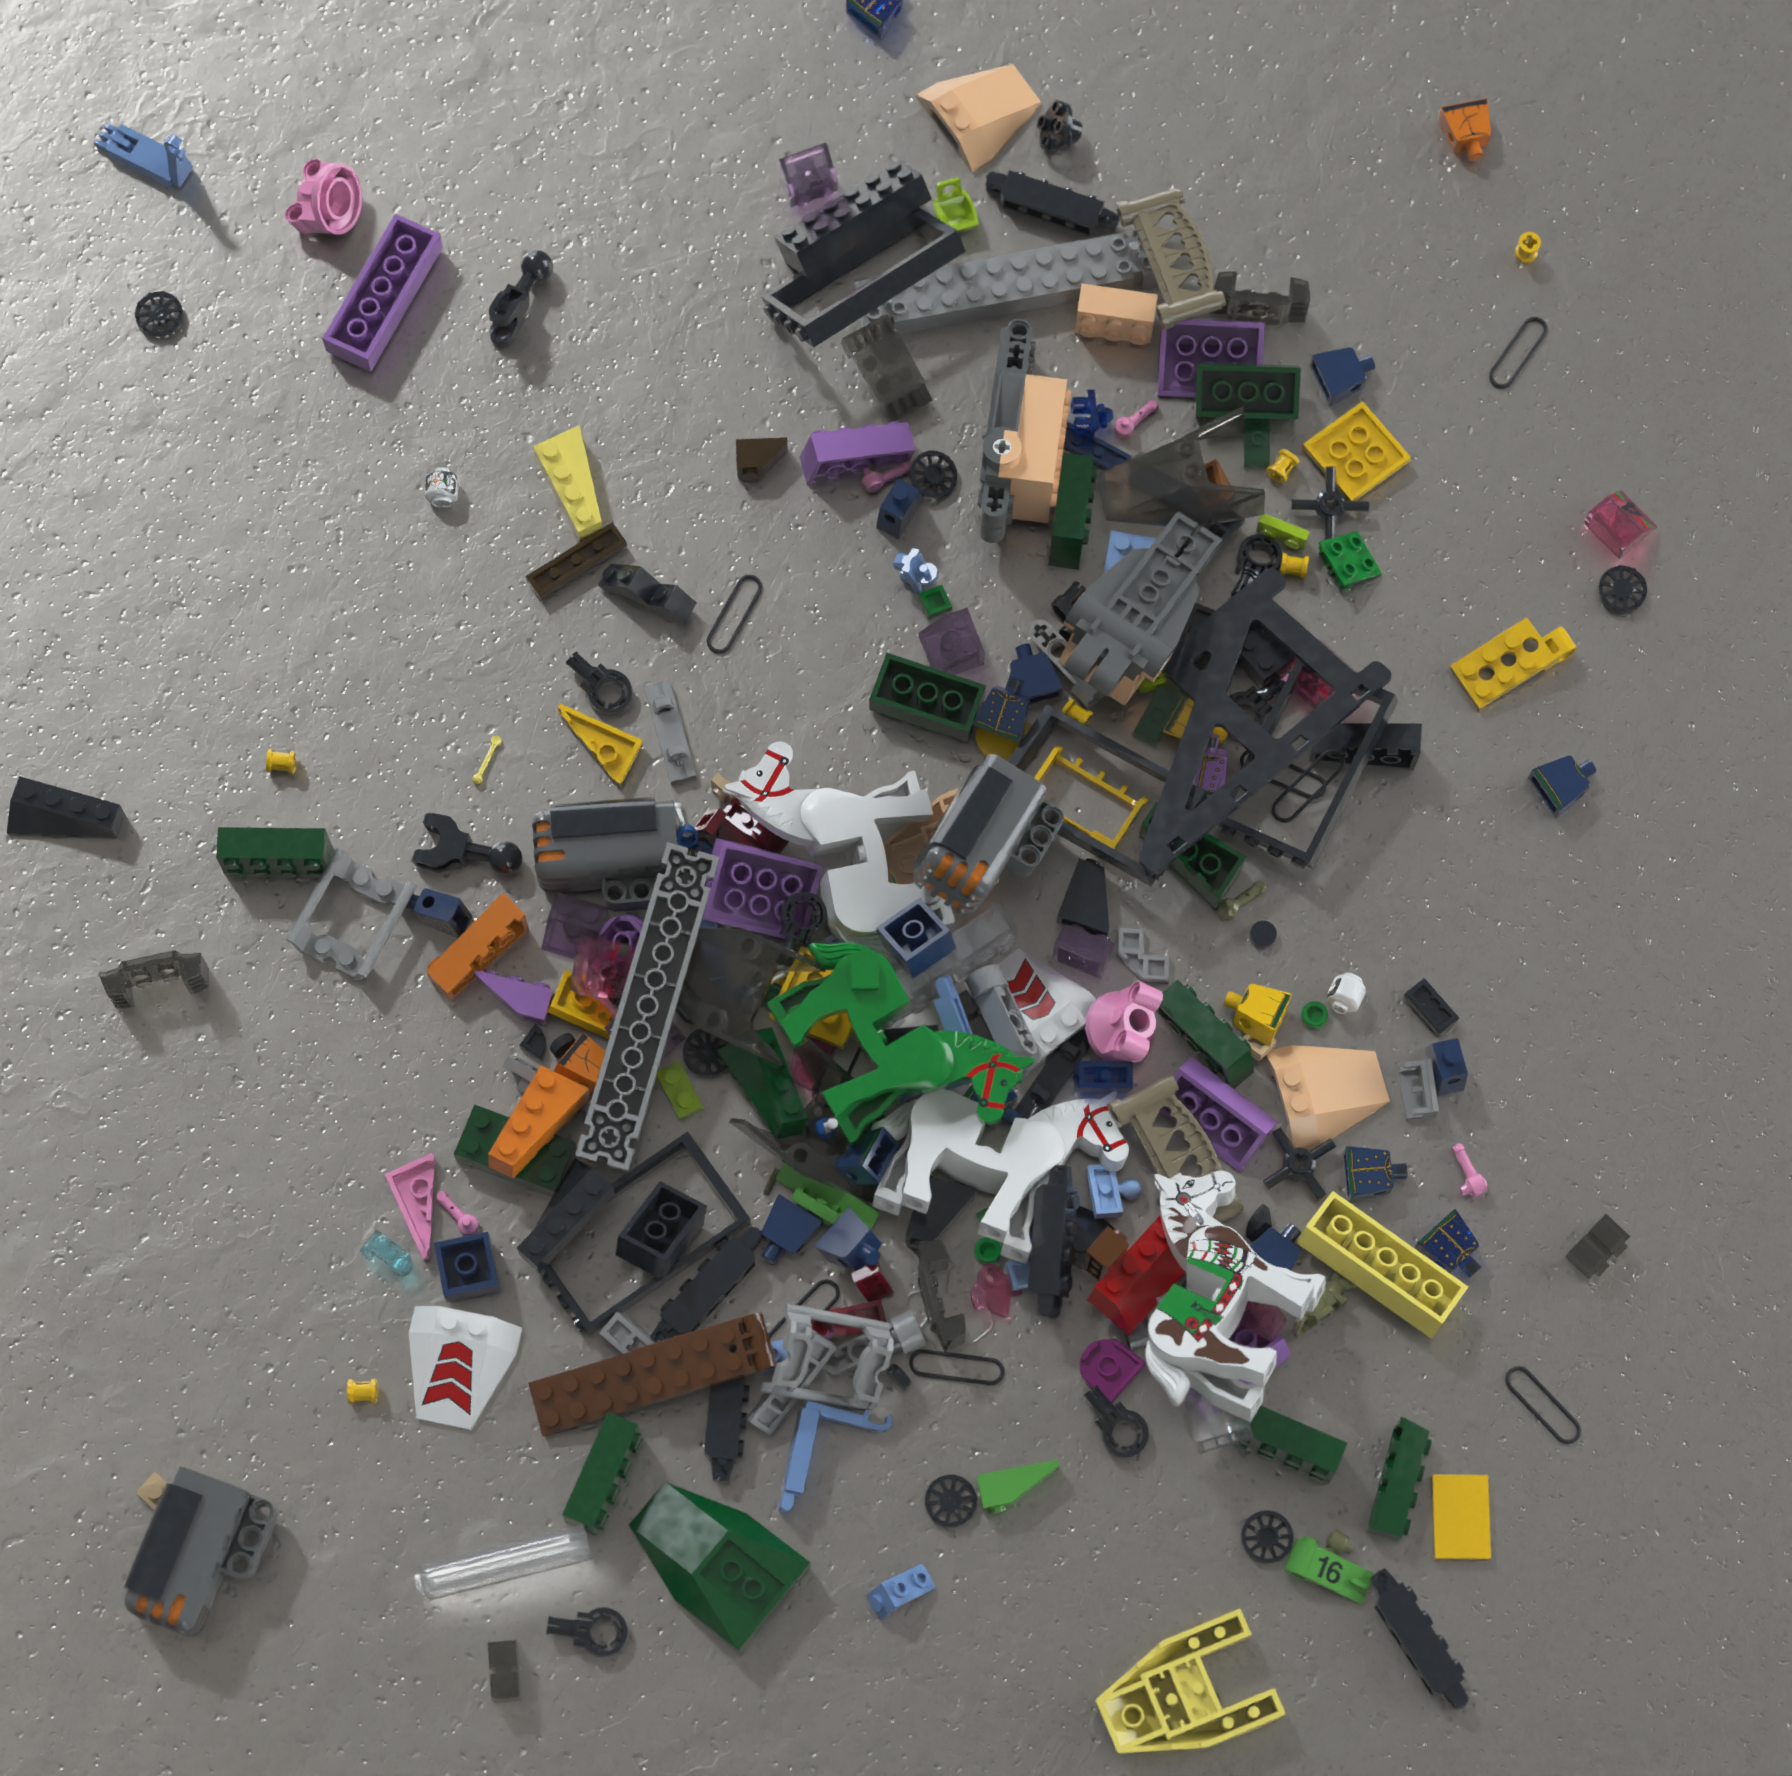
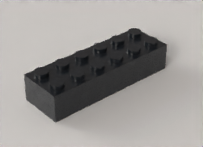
M901 160L892 161L883 170L869 175L865 178V181L857 186L848 188L844 194L826 202L822 208L814 213L805 215L798 223L784 228L774 239L784 261L808 278L931 201L932 197L921 173Z

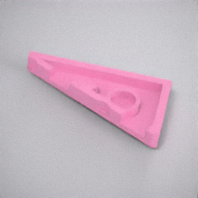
M433 1152L385 1174L423 1261L430 1259L435 1174V1157Z

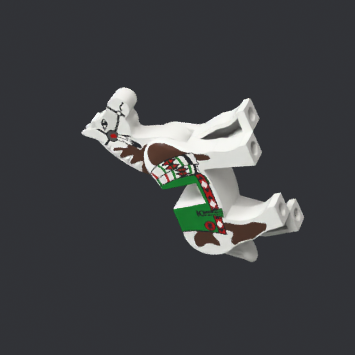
M1216 1171L1198 1178L1183 1176L1179 1173L1170 1179L1155 1174V1187L1160 1193V1214L1164 1233L1173 1256L1180 1267L1186 1272L1187 1289L1173 1284L1150 1318L1148 1327L1149 1339L1145 1353L1148 1368L1153 1378L1167 1394L1173 1406H1178L1182 1403L1191 1387L1202 1394L1212 1405L1251 1422L1263 1401L1264 1385L1276 1366L1277 1351L1271 1348L1243 1347L1228 1340L1242 1318L1247 1301L1278 1306L1299 1320H1302L1306 1311L1313 1312L1325 1291L1326 1277L1320 1274H1298L1286 1268L1275 1267L1267 1263L1252 1250L1236 1230L1223 1225L1212 1217L1217 1207L1226 1206L1235 1198V1180L1230 1173ZM1237 1379H1241V1380H1244V1381H1247V1382H1250V1383H1253V1384H1246V1383H1243V1382H1241V1381H1239V1380H1237Z

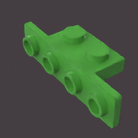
M792 1157L786 1158L776 1176L778 1182L795 1191L791 1199L797 1202V1206L807 1212L812 1211L820 1216L819 1219L826 1225L832 1226L848 1207L853 1210L870 1230L880 1215L878 1209Z

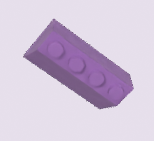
M1191 1057L1179 1068L1173 1077L1179 1087V1090L1175 1092V1096L1199 1122L1212 1143L1216 1154L1237 1171L1241 1172L1278 1122ZM1162 1107L1160 1112L1176 1123V1120L1170 1116V1109Z

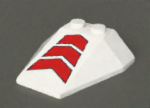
M1018 948L998 965L1037 1045V1053L1032 1056L1034 1063L1022 1071V1077L1025 1078L1045 1062L1047 1055L1083 1027L1085 1028L1086 1014L1092 1002L1096 999L1086 989Z
M415 1306L409 1329L416 1419L471 1430L517 1355L522 1327L495 1317L441 1306Z

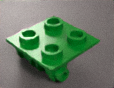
M1358 531L1318 543L1320 545L1318 547L1319 556L1325 562L1326 568L1332 569L1330 575H1336L1334 580L1337 583L1338 589H1342L1343 592L1352 588V583L1382 575L1381 570Z

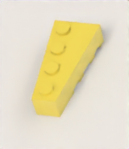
M580 425L533 446L535 459L578 541L581 542L602 529L601 516Z

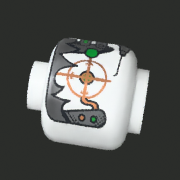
M439 467L426 476L425 498L433 506L439 508L449 507L458 499L459 479L456 474L450 472V469Z
M1344 973L1334 978L1327 993V1000L1335 1012L1346 1014L1359 1009L1366 993L1362 979L1352 973Z

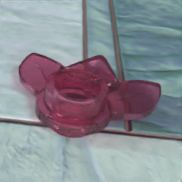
M986 1264L978 1271V1282L971 1289V1302L976 1310H980L987 1305L993 1314L1005 1317L1010 1308V1297L1021 1295L1022 1289L1012 1291L1008 1275L1004 1274L997 1265ZM987 1274L993 1277V1282L987 1280Z

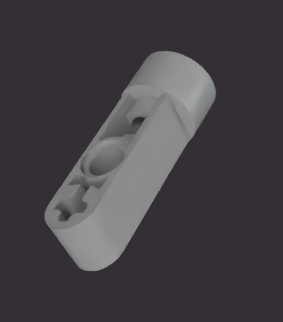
M1039 619L1034 621L1029 627L1031 639L1074 683L1072 692L1086 707L1096 704L1105 694L1089 685L1087 681H1083L1075 675L1071 676V673L1059 664L1061 657H1054L1055 649L1059 646L1066 647L1068 642L1046 620ZM1039 630L1045 631L1052 640L1048 643L1039 635Z
M991 964L971 973L965 979V982L983 1015L994 1041L1010 1050L1017 1057H1032L1037 1053V1045L1015 1002L998 964Z
M912 1310L890 1318L889 1332L894 1339L893 1353L903 1350L904 1354L926 1345ZM863 1335L837 1346V1349L830 1358L835 1356L837 1360L845 1358L843 1352L847 1350L852 1363L848 1364L845 1359L839 1362V1368L834 1369L833 1366H828L831 1363L829 1358L823 1366L825 1372L830 1376L838 1377L857 1369L859 1359L853 1356V1350L859 1345L869 1347L870 1340L867 1336Z

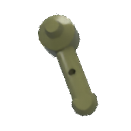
M1256 881L1253 886L1234 899L1231 897L1222 899L1218 907L1219 916L1224 920L1234 919L1239 907L1266 890L1265 883L1263 881Z
M1337 1529L1329 1533L1326 1538V1550L1335 1555L1342 1552L1351 1553L1354 1548L1349 1543L1348 1535Z

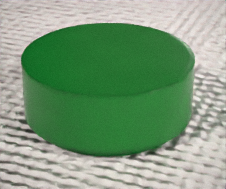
M1318 1001L1307 1003L1301 1011V1021L1309 1029L1323 1027L1328 1019L1327 1008Z
M988 1237L981 1238L974 1247L975 1259L982 1265H993L1000 1259L1001 1246L996 1240Z

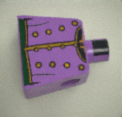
M1212 733L1194 785L1205 790L1209 796L1226 783L1227 750L1217 748L1220 736Z

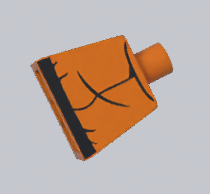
M1487 98L1441 107L1438 122L1452 151H1467L1468 158L1471 161L1482 158L1483 152L1481 147L1488 145L1491 136Z
M582 1033L559 1060L554 1072L589 1088V1097H591L594 1093L605 1051L589 1036Z

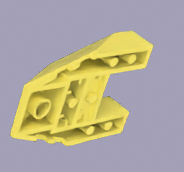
M1241 1609L1161 1641L1151 1652L1095 1700L1117 1754L1208 1748L1272 1723L1286 1715L1275 1688L1225 1709H1222L1201 1658L1249 1639L1252 1634Z

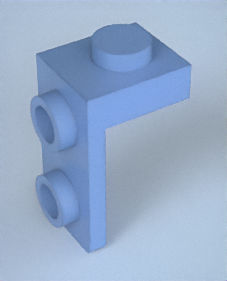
M919 1564L882 1582L868 1593L866 1597L870 1602L871 1608L875 1611L879 1620L889 1616L901 1605L932 1591L935 1588V1584L924 1565Z

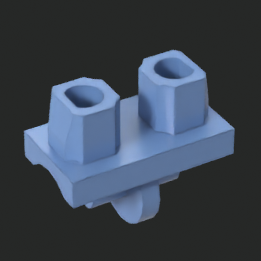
M912 548L909 555L898 552L893 562L895 570L901 571L900 579L902 582L909 583L915 593H921L923 591L922 585H931L938 578L937 568L931 563H926L917 549Z

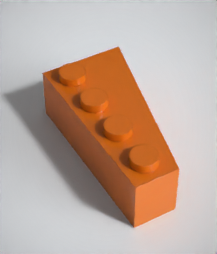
M503 892L457 940L451 943L440 957H436L430 962L426 971L429 980L451 1001L476 978L475 970L483 972L484 969L490 966L529 931L525 914Z
M540 1066L488 1153L489 1167L513 1179L537 1155V1152L554 1138V1134L564 1124L567 1125L573 1118V1115L589 1102V1088L544 1066Z

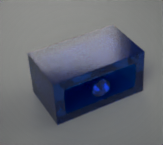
M1079 1061L1074 1065V1092L1111 1093L1117 1091V1093H1129L1133 1089V1062Z

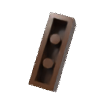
M1107 1227L1087 1250L1083 1269L1099 1282L1127 1252L1129 1243L1126 1241L1128 1238L1116 1228L1112 1230L1110 1227Z

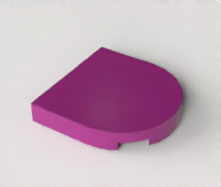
M1102 1339L1094 1341L1084 1350L1080 1360V1374L1090 1389L1097 1384L1112 1404L1142 1370L1146 1362L1122 1342L1114 1339Z

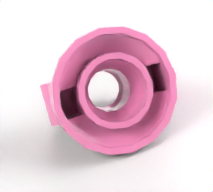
M317 158L309 160L303 167L302 172L306 179L298 187L297 202L287 208L285 219L303 235L313 232L335 235L345 234L353 228L360 214L362 189L359 178L354 170L344 163L321 162Z
M1135 981L1128 988L1103 994L1092 1002L1086 1014L1085 1030L1089 1044L1095 1053L1107 1063L1118 1066L1141 1062L1153 1043L1156 1025L1154 1012L1162 1002L1163 993L1141 981Z

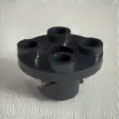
M1054 100L1045 115H1041L1037 121V128L1040 129V146L1043 149L1056 151L1065 142L1069 143V146L1077 143L1082 136V123L1076 120V117H1073L1072 108L1066 102Z

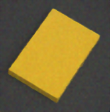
M1432 1475L1434 1559L1490 1560L1488 1475Z

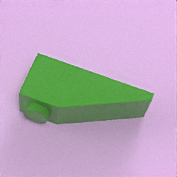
M1059 1459L977 1475L976 1482L982 1512L989 1511L990 1515L1006 1512L1005 1508L1012 1506L1056 1472L1060 1466Z

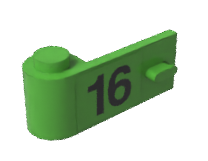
M1303 1536L1302 1539H1296L1284 1569L1286 1573L1304 1581H1313L1358 1604L1363 1603L1371 1583L1370 1577L1374 1573L1319 1547V1542L1313 1538Z

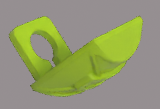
M959 177L942 181L935 185L937 198L933 199L936 217L956 229L958 233L979 225L975 206L968 193L961 189ZM947 186H955L950 194L942 191Z

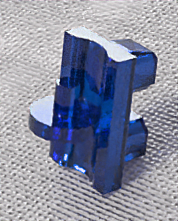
M1087 389L1085 397H1072L1070 403L1071 413L1084 414V417L1074 418V434L1087 435V442H1095V432L1099 428H1106L1108 426L1107 423L1111 422L1114 418L1113 411L1105 407L1103 403L1096 404L1094 389Z

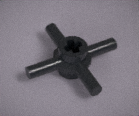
M1327 466L1325 468V491L1321 492L1316 500L1291 499V510H1315L1317 515L1325 520L1324 540L1335 537V520L1339 519L1344 511H1369V501H1345L1344 497L1335 491L1336 467ZM1327 501H1332V505H1334L1333 510H1328Z
M1282 1128L1276 1129L1272 1134L1286 1155L1283 1159V1168L1264 1179V1186L1269 1190L1290 1177L1295 1180H1304L1317 1200L1325 1197L1327 1194L1314 1177L1313 1172L1316 1167L1315 1160L1336 1148L1334 1141L1329 1138L1309 1151L1305 1148H1295ZM1296 1159L1298 1162L1302 1160L1305 1163L1303 1169L1300 1166H1294Z

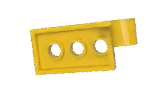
M1526 617L1450 665V669L1475 706L1480 710L1540 671H1546L1555 664L1564 661L1574 654L1578 648L1563 627H1559L1541 638ZM1528 640H1533L1537 643L1538 648L1534 652H1527L1524 650L1523 644ZM1506 654L1513 655L1516 658L1515 664L1512 666L1503 665L1501 662L1502 656ZM1483 668L1491 669L1494 672L1493 678L1490 680L1481 679L1479 676L1480 670Z

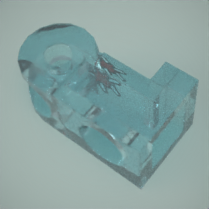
M377 1229L360 1250L361 1255L370 1262L374 1256L379 1258L398 1277L407 1276L413 1269V1261L410 1254Z

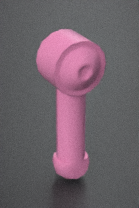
M1148 401L1143 408L1130 418H1119L1114 428L1116 437L1122 440L1130 438L1134 427L1151 413L1158 410L1159 405L1157 401Z
M906 461L902 465L881 474L866 467L863 469L864 477L862 483L868 493L877 492L884 486V483L909 474L912 463Z
M1455 1144L1452 1147V1151L1467 1177L1465 1185L1460 1188L1461 1194H1469L1476 1197L1487 1192V1182L1481 1174L1476 1173L1463 1144Z
M437 1192L435 1200L458 1222V1229L463 1236L477 1234L480 1227L476 1217L469 1214L465 1215L452 1201L447 1192Z

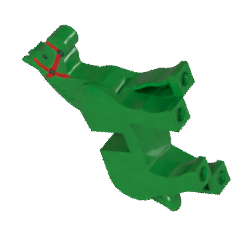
M811 943L809 945V952L818 967L823 970H833V972L820 979L803 981L767 1002L769 1010L781 1030L785 1032L794 1049L802 1045L808 1033L820 1021L830 1016L847 1013L853 1034L862 1052L875 1070L823 1091L822 1096L838 1121V1125L850 1146L857 1143L864 1129L879 1119L901 1096L932 1093L965 1080L971 1082L974 1094L979 1099L976 1110L978 1120L986 1125H994L1003 1116L1008 1093L1017 1084H1022V1071L1034 1063V1058L1017 1057L1004 1046L989 1039L959 1031L933 1032L924 1024L888 1045V1040L880 1027L910 1010V1000L891 963L883 955L856 943ZM851 961H879V990H851Z

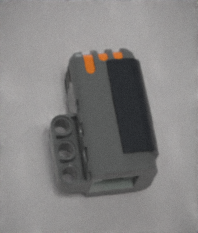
M993 754L987 755L980 765L972 769L962 783L914 862L915 872L913 879L915 885L919 889L924 886L930 890V896L933 898L938 895L944 899V905H954L959 909L957 913L962 915L972 914L990 893L1004 868L1014 875L1024 878L1033 872L1063 824L1064 814L1059 807L1045 799L1047 788L1041 782L1005 759Z
M655 797L555 804L550 805V810L538 812L532 820L534 868L539 887L547 893L602 889L605 906L615 912L648 909L658 873L665 875L666 869L661 867V862L667 842L678 845L674 800L655 801ZM640 890L649 892L645 898H638L635 894ZM613 892L622 894L619 900L609 899V895Z
M179 1466L172 1484L167 1483L125 1582L124 1588L127 1589L124 1603L127 1610L141 1620H146L154 1625L162 1626L184 1636L191 1637L200 1633L220 1588L223 1576L226 1575L240 1581L249 1580L254 1576L277 1521L278 1513L276 1508L268 1500L252 1495L244 1489ZM260 1508H270V1515L267 1519H257L256 1515ZM250 1534H258L259 1542L257 1545L248 1547L246 1545V1538ZM247 1560L248 1569L244 1573H236L235 1565L237 1562Z

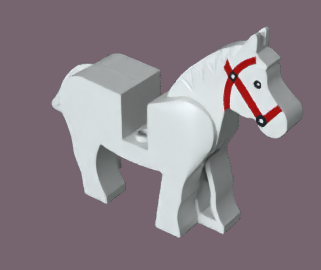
M779 741L772 743L768 747L757 766L749 768L747 771L742 770L737 782L726 784L722 789L725 794L738 798L747 812L768 830L787 841L805 846L812 858L853 849V852H851L853 865L827 870L819 883L822 901L827 909V926L831 933L845 943L864 945L883 955L889 962L898 964L882 945L876 927L918 898H921L926 904L938 901L936 904L928 907L948 929L955 923L951 905H944L945 900L938 895L935 898L930 896L931 891L924 886L919 889L915 883L895 884L888 882L886 854L876 824L929 821L933 815L927 789L920 790L915 771L907 772L898 782L880 787L865 796L832 788L794 790L789 787V772L787 770L793 758V750L787 743Z
M945 1089L925 1093L918 1100H913L899 1106L887 1117L875 1122L871 1128L872 1131L884 1127L897 1141L906 1135L904 1144L894 1155L878 1185L872 1207L898 1216L901 1205L926 1214L932 1196L929 1177L932 1171L939 1169L958 1182L996 1195L981 1220L978 1234L1001 1242L1000 1255L1026 1264L1032 1248L1029 1229L1034 1215L1036 1190L1041 1184H1048L1051 1169L1055 1165H1064L1073 1150L1078 1148L1090 1156L1098 1157L1100 1164L1109 1172H1116L1124 1167L1129 1147L1107 1108V1104L1116 1099L1117 1091L1111 1092L1100 1100L1078 1099L1056 1104L1043 1109L1029 1119L1015 1118L1001 1154L988 1146H978L985 1124L981 1123L977 1118V1102Z

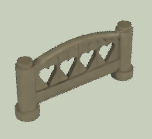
M1173 188L1131 202L1123 200L1116 203V210L1122 227L1132 224L1135 226L1165 302L1156 305L1158 319L1163 330L1174 327V323L1222 309V306H1226L1223 292L1214 290L1212 264L1203 237L1192 219L1181 207V204L1185 203L1181 188ZM1165 215H1172L1174 217L1173 223L1177 225V228L1169 230L1155 226ZM1179 235L1182 237L1181 243L1185 245V248L1183 250H1175L1163 246L1172 236ZM1183 255L1190 257L1189 264L1194 267L1190 271L1171 268ZM1190 276H1196L1198 278L1197 284L1202 289L1196 292L1180 289V287Z
M1165 1076L1122 1100L1117 1098L1107 1104L1108 1111L1118 1127L1130 1123L1157 1174L1169 1179L1177 1175L1186 1157L1190 1154L1196 1157V1164L1202 1168V1173L1200 1176H1183L1198 1178L1216 1171H1223L1215 1149L1205 1131L1191 1112L1176 1098L1175 1092L1179 1090V1087L1173 1076ZM1162 1107L1170 1109V1116L1176 1120L1174 1128L1152 1126ZM1178 1130L1183 1133V1140L1189 1144L1187 1152L1165 1150L1175 1131ZM1235 1195L1234 1200L1230 1204L1217 1207L1212 1217L1223 1224L1239 1215L1240 1211L1244 1210L1243 1204L1239 1197Z

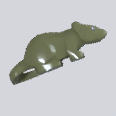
M1334 1273L1330 1281L1325 1284V1291L1314 1311H1306L1302 1320L1298 1318L1295 1320L1292 1328L1293 1334L1296 1337H1300L1328 1318L1334 1310V1306L1338 1309L1345 1306L1349 1298L1348 1296H1343V1294L1357 1286L1344 1276Z

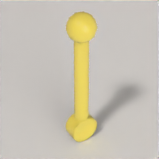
M499 736L491 738L492 745L478 773L472 777L474 784L478 785L482 782V775L496 747H499L502 743Z

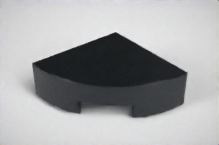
M534 1024L519 1046L542 1062L546 1055L547 1042L541 1028Z
M1261 1204L1247 1224L1246 1237L1252 1242L1264 1234L1270 1227L1272 1228L1270 1210L1266 1205Z

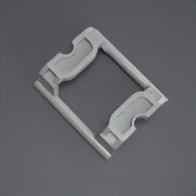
M337 848L286 941L291 943L297 951L323 964L327 960L335 961L336 970L342 974L360 981L362 978L366 979L417 885L410 881H407L404 885L387 876L382 880H375L372 869L353 861L344 850ZM334 875L348 883L355 893L380 905H394L365 958L361 957L354 947L328 935L317 936L313 934L308 923Z
M786 1303L783 1312L788 1328L782 1347L788 1352V1356L783 1362H777L772 1383L763 1382L761 1392L865 1411V1409L873 1410L879 1401L883 1384L878 1381V1374L882 1370L888 1369L893 1353L894 1339L889 1332L890 1324L888 1322ZM811 1319L860 1328L870 1340L869 1347L865 1348L860 1356L853 1379L854 1398L796 1388L805 1377L813 1350V1343L810 1339Z

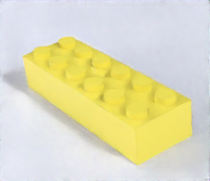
M1334 1191L1331 1192L1307 1224L1296 1242L1431 1339L1468 1288L1463 1282Z

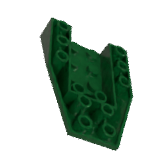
M667 1482L662 1484L629 1524L674 1600L738 1654L743 1651L757 1634L759 1626L791 1588L794 1589L811 1568V1562L747 1513Z

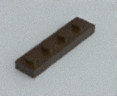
M611 522L525 576L526 581L541 600L626 547L627 542L614 523Z

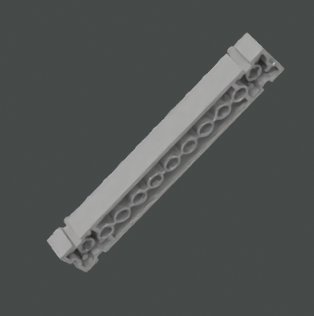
M1133 231L1130 238H1124L1123 233L944 265L860 318V325L865 341L884 337V331L893 330L894 335L1078 302L1082 284L1132 291L1133 285L1140 284L1143 290L1158 287L1137 231ZM872 279L854 282V290Z
M667 842L661 862V867L665 868L666 872L665 875L660 873L657 875L584 1123L586 1127L590 1128L588 1136L581 1134L575 1157L596 1164L599 1157L607 1159V1167L627 1173L629 1172L634 1155V1149L629 1148L631 1140L638 1141L709 898L710 888L705 887L706 881H714L719 864L718 856L698 851L697 857L687 855L688 848Z

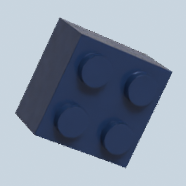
M918 898L876 927L882 945L912 979L957 949L951 931L921 898Z
M488 1231L434 1243L443 1295L446 1302L501 1291Z

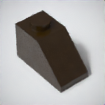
M787 437L736 439L737 478L755 480L758 477H764L788 453Z

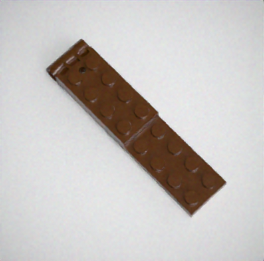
M759 1312L633 1349L631 1352L528 1382L542 1436H548L605 1419L607 1412L618 1415L776 1367L777 1364L763 1313ZM736 1345L737 1350L733 1353L732 1347Z

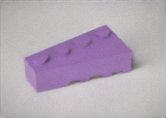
M894 421L882 426L868 424L856 429L843 427L831 432H826L825 430L815 431L810 434L799 458L806 484L815 483V477L827 475L828 479L837 478L839 473L851 470L855 474L863 472L864 468L874 464L876 468H882L910 461L915 452V446L909 423Z

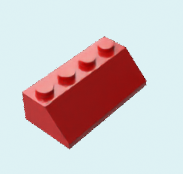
M1160 1215L1098 1282L1087 1299L1089 1303L1128 1335L1137 1328L1163 1299L1173 1284H1176L1186 1273L1180 1267L1169 1248Z

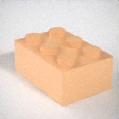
M1082 284L1075 333L1088 338L1098 336L1105 337L1110 341L1125 340L1136 345L1150 344L1158 294Z

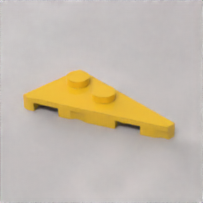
M560 703L558 706L559 715L617 786L621 787L643 745V740Z
M565 969L548 1013L609 1039L614 1025L613 1014L598 999L594 998L586 987L583 989L571 979L572 973Z

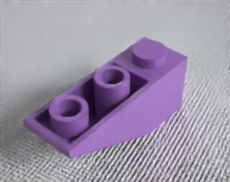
M484 969L483 972L475 970L477 982L518 1019L544 1027L547 1026L550 1016L548 1009L555 995L549 985L541 982H535V985L525 983L524 979L517 976L501 977L498 972L490 969Z

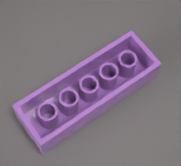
M396 213L394 214L322 338L326 352L371 372L443 248L440 233Z

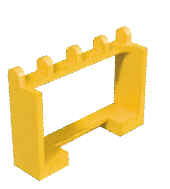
M1062 746L1054 747L1035 776L1036 780L1042 783L1054 763H1057L1133 808L1114 840L1109 839L1096 830L1092 833L1064 816V822L1117 850L1144 809L1149 798L1144 796L1139 801L1125 795L1129 786L1123 784L1118 791L1103 782L1106 775L1104 771H1101L1095 777L1080 768L1084 761L1082 758L1079 757L1075 764L1061 756L1064 749Z

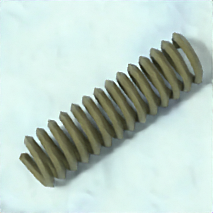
M773 1169L763 1194L770 1195L776 1183L779 1169Z

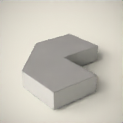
M1118 927L1116 956L1141 982L1169 984L1170 956L1143 955L1145 929Z

